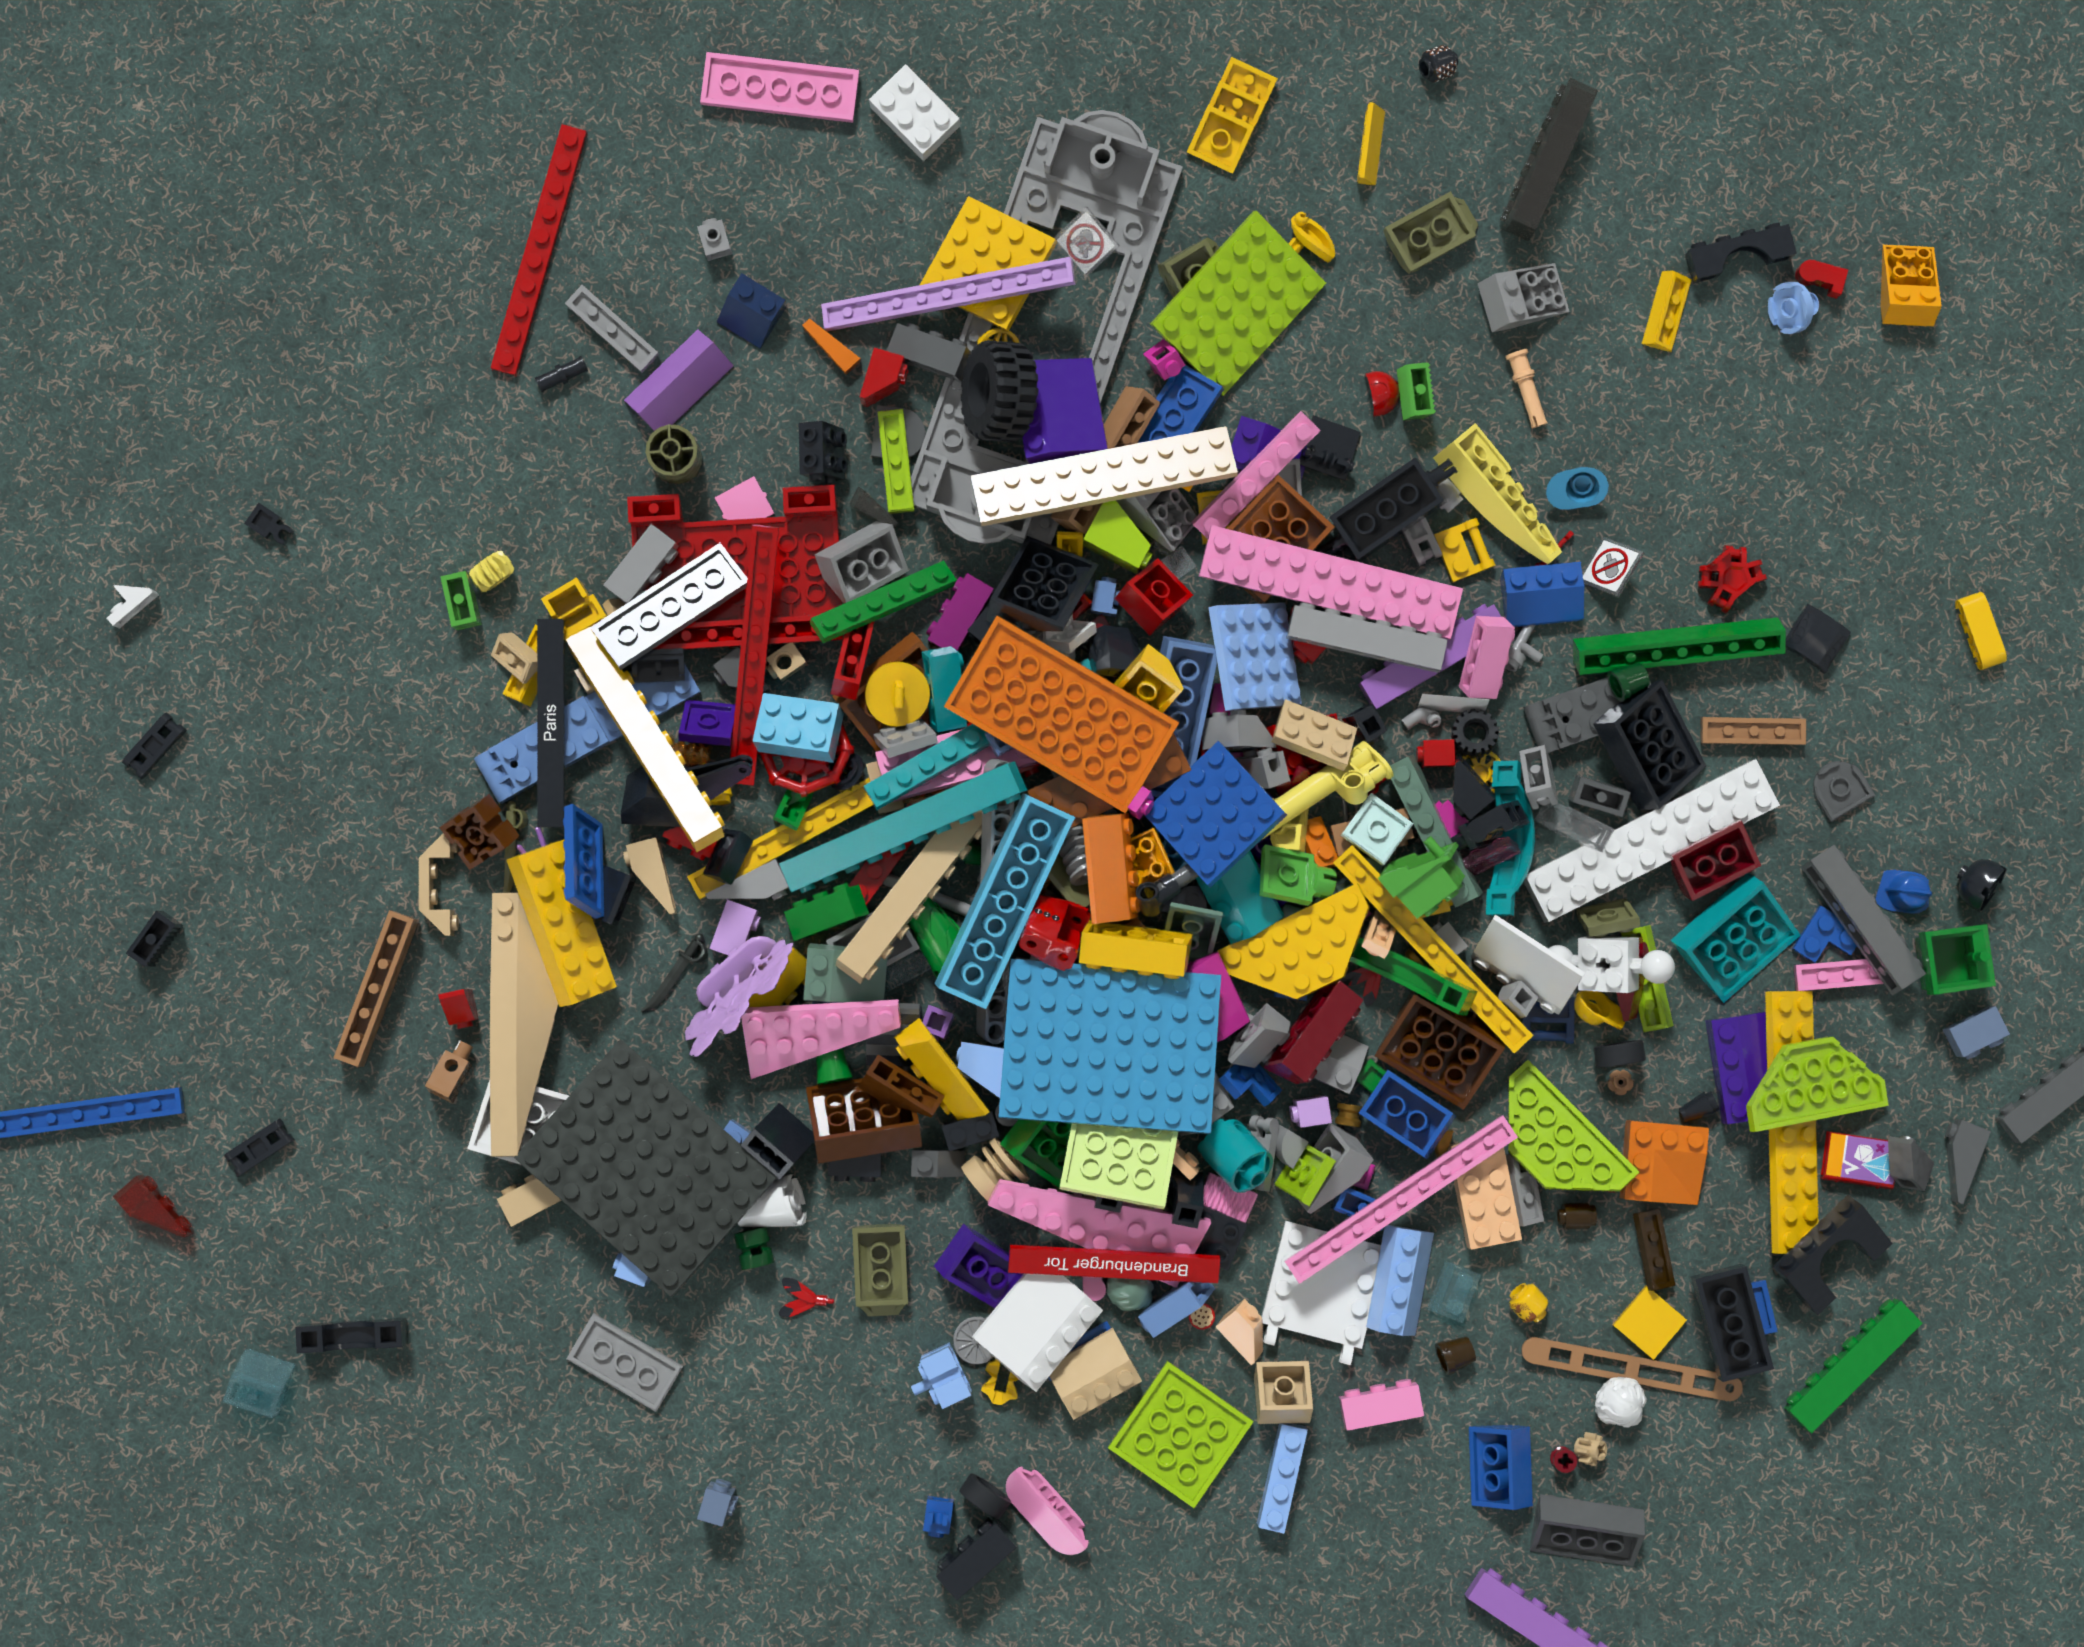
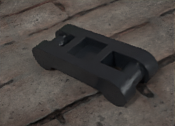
M164 713L123 758L122 763L128 768H133L136 771L135 774L141 780L144 779L175 742L185 734L187 729L181 724L177 725L169 713ZM164 728L170 732L166 738L160 734ZM141 754L147 758L144 763L138 760Z
M281 1118L224 1155L227 1162H231L234 1166V1173L237 1177L242 1176L295 1141L291 1133L287 1134L283 1127L285 1124ZM272 1133H275L279 1139L274 1144L268 1137ZM243 1152H245V1154L247 1155V1157H248V1159H249V1160H248L247 1162H245V1163L242 1161L241 1157L239 1156V1155H241Z

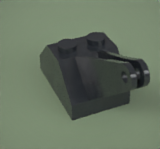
M738 755L729 759L690 768L685 765L683 767L687 773L692 771L699 783L696 786L699 792L705 791L709 799L712 800L752 773L753 759L748 755ZM643 766L627 775L621 808V824L681 827Z

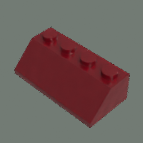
M1336 981L1317 990L1289 1029L1290 1036L1281 1046H1277L1263 1067L1295 1084L1310 1082L1317 1074L1316 1067L1331 1054L1332 1049L1330 1047L1345 1034L1346 1028L1344 1027L1349 1020L1352 1021L1361 1010L1359 1006L1363 999L1341 981Z

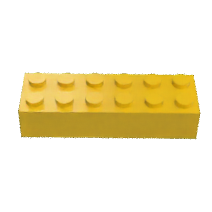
M564 840L553 842L507 859L559 1007L576 1004L617 987L592 916L565 900Z

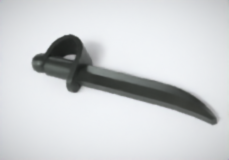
M696 934L694 940L690 942L684 952L678 951L681 954L680 958L657 992L641 1010L642 1013L655 1008L664 1000L690 961L701 963L707 959L708 950L702 943L704 941L703 934ZM701 946L702 952L700 956L693 959V956Z

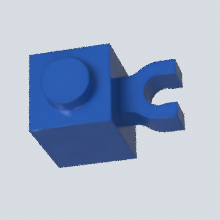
M928 1496L923 1531L928 1532V1536L942 1538L944 1534H949L954 1499Z

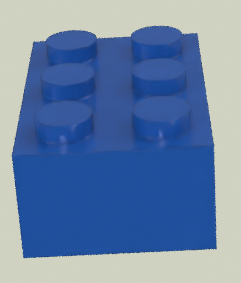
M1389 1070L1386 1071L1359 1112L1360 1115L1426 1159L1430 1157L1456 1118L1455 1114Z

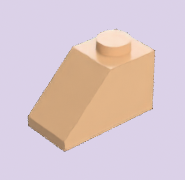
M1243 1299L1222 1317L1216 1328L1252 1365L1263 1352V1320L1258 1314L1257 1309Z

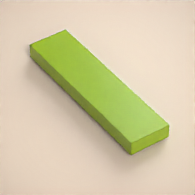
M904 410L878 411L888 513L915 511Z

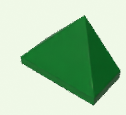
M786 789L773 815V820L797 831L814 792L808 794L807 797H801V794Z

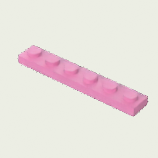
M1300 411L1191 523L1207 539L1212 525L1225 528L1321 430Z

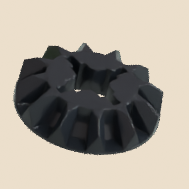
M855 753L851 754L841 774V781L837 785L834 783L831 786L843 793L845 790L852 791L853 785H860L858 780L865 776L863 770L866 768L863 758ZM836 759V760L834 761V763L832 764V766H831V768H830L831 771H832V769H833V767H834V765H835L837 759Z

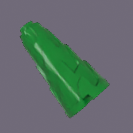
M928 897L923 904L926 908L917 920L912 918L908 924L932 969V974L937 979L960 927L935 901Z

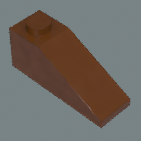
M879 1054L858 1086L879 1101L931 1118L945 1097Z

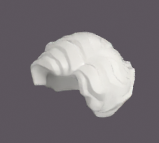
M1613 1377L1604 1383L1597 1392L1595 1412L1605 1424H1617L1623 1427L1638 1425L1642 1420L1643 1407L1647 1400L1644 1390L1635 1379Z

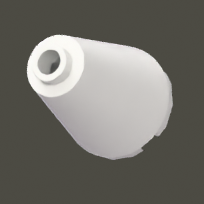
M789 1174L783 1176L780 1180L774 1181L742 1217L738 1225L740 1227L804 1225L807 1212L802 1213L801 1204L804 1205L806 1203L797 1178L791 1179L793 1175Z

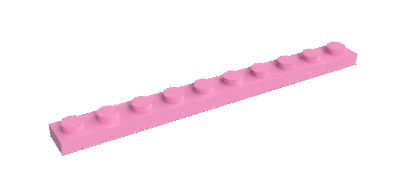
M1501 1115L1284 1262L1298 1283H1302L1518 1138L1505 1117Z

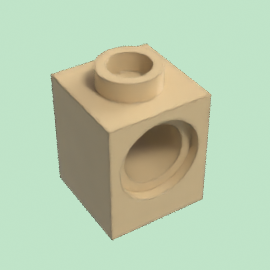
M787 643L767 657L769 665L766 666V669L773 679L779 677L783 682L808 664L795 645ZM787 656L792 660L791 666L785 670L778 667L779 659Z

